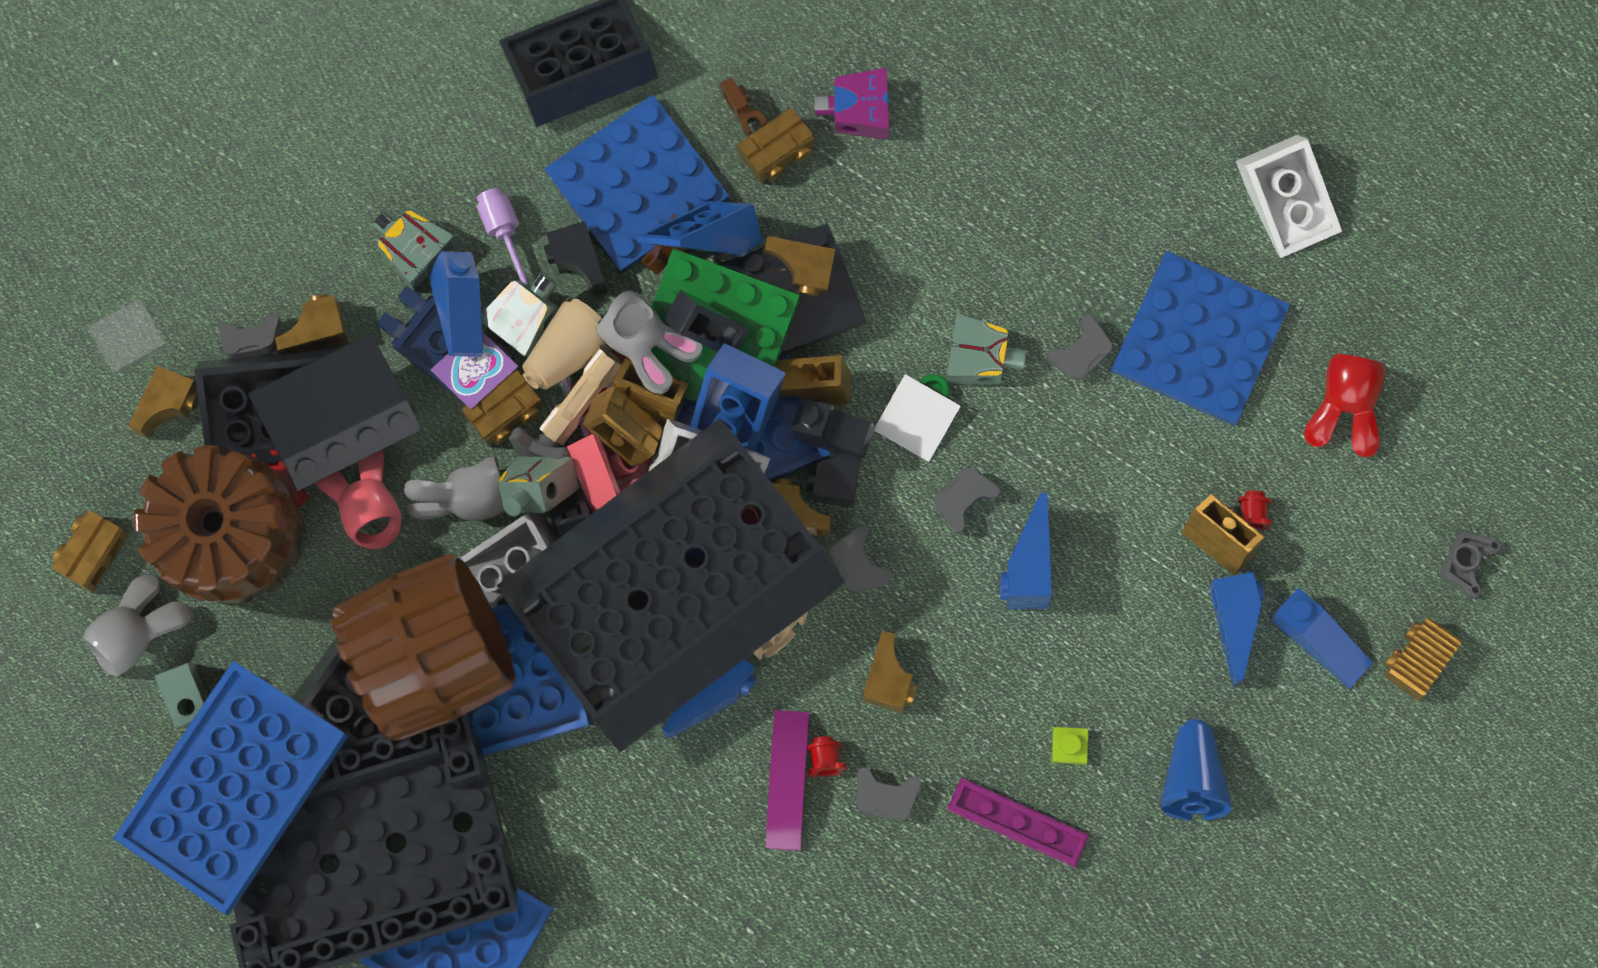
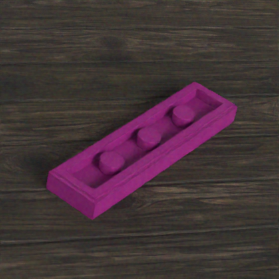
M962 777L947 808V811L1073 868L1076 867L1089 837L1084 832Z

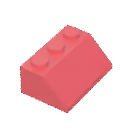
M594 434L567 446L591 513H594L646 474L653 459L652 456L635 466H631Z

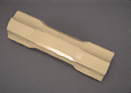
M600 346L585 366L582 377L564 401L554 407L539 429L552 441L564 445L579 425L581 416L589 407L593 398L611 383L623 362L612 352Z

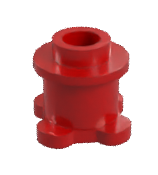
M1246 491L1245 496L1238 498V503L1241 504L1240 517L1247 521L1252 528L1269 530L1270 526H1272V520L1268 519V508L1272 504V499L1266 497V493L1263 491Z
M821 736L813 739V744L807 746V751L811 753L813 769L807 770L808 777H834L840 775L841 771L847 770V764L840 762L839 749L842 747L841 742L834 741L832 736Z

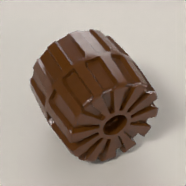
M202 445L194 449L193 455L178 451L167 457L161 464L164 472L159 477L151 474L148 475L140 489V495L146 501L143 509H134L133 526L136 531L143 532L145 543L138 546L143 559L154 566L160 572V578L170 586L199 600L240 604L251 602L252 597L265 591L273 592L283 584L282 578L291 566L297 565L302 553L299 549L301 532L305 530L303 514L296 508L293 502L294 493L273 469L262 461L221 446ZM221 515L223 518L222 527L217 532H211L210 521L213 517Z
M448 554L397 573L338 604L332 611L334 619H331L332 630L340 641L336 642L340 658L354 668L347 676L354 691L359 695H363V708L370 719L378 725L379 731L390 740H402L461 717L506 693L515 686V669L499 622L479 582L468 565L457 554Z

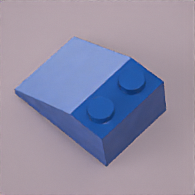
M714 201L700 205L636 236L637 243L706 251L710 255L729 253L732 257L748 255L751 253V248L763 243L754 204Z
M724 343L707 367L690 426L704 430L720 418L738 438L744 448L755 452L778 399L786 373Z
M1040 493L1008 561L1006 572H1001L999 596L1000 600H1006V610L1048 609L1052 591L1047 493Z

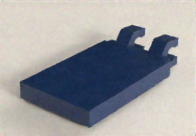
M406 286L398 295V298L403 305L415 313L404 326L385 312L377 321V324H379L380 329L394 338L391 342L393 350L462 401L431 371L448 354L434 296L424 300ZM489 337L511 360L514 359L512 353Z

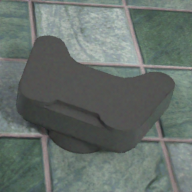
M271 313L259 325L242 329L235 328L230 323L221 324L219 326V333L227 358L254 357L273 353L277 348L275 337L280 335L282 326L279 315Z
M1085 315L1082 318V335L1071 347L1064 350L1050 349L1046 356L1048 363L1077 381L1086 378L1110 354L1112 348L1111 341L1091 315Z
M516 428L509 437V441L520 457H553L556 459L570 457L569 450L561 447L559 443L552 441L543 434H537L534 439L521 428Z
M963 468L935 495L934 506L952 532L960 534L964 531V513L979 499H997L1000 494V488L972 468Z
M862 525L858 526L831 548V557L841 577L844 579L846 587L853 593L883 586L891 581L889 570L877 568L870 562L864 550V544L868 538L869 531L867 527Z
M1466 531L1459 533L1454 539L1441 568L1440 575L1442 579L1470 599H1476L1482 591L1476 579V571L1482 558L1495 555L1500 551L1502 547L1500 541Z
M861 767L857 772V808L865 815L904 821L910 816L921 787V781L918 777H911L900 786L882 784L874 779L868 768Z

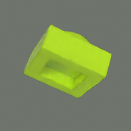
M1053 727L1051 763L1087 765L1088 729Z

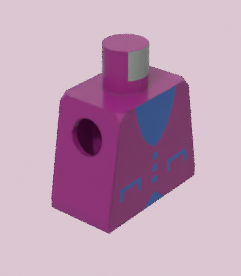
M887 68L834 78V95L815 96V116L835 115V132L840 134L889 139Z

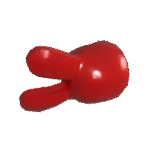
M1334 354L1332 356L1326 373L1324 402L1307 423L1304 431V438L1308 444L1313 447L1326 445L1333 435L1341 412L1344 411L1353 413L1351 444L1354 452L1366 458L1373 456L1378 451L1380 439L1374 409L1385 381L1386 370L1383 363L1346 354Z

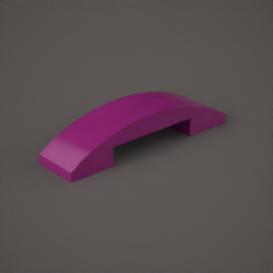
M775 710L766 849L801 851L809 712Z

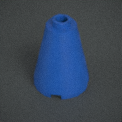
M1188 720L1177 731L1161 797L1162 812L1172 818L1192 821V814H1203V820H1213L1221 818L1231 811V798L1213 728L1206 725V722L1203 720Z

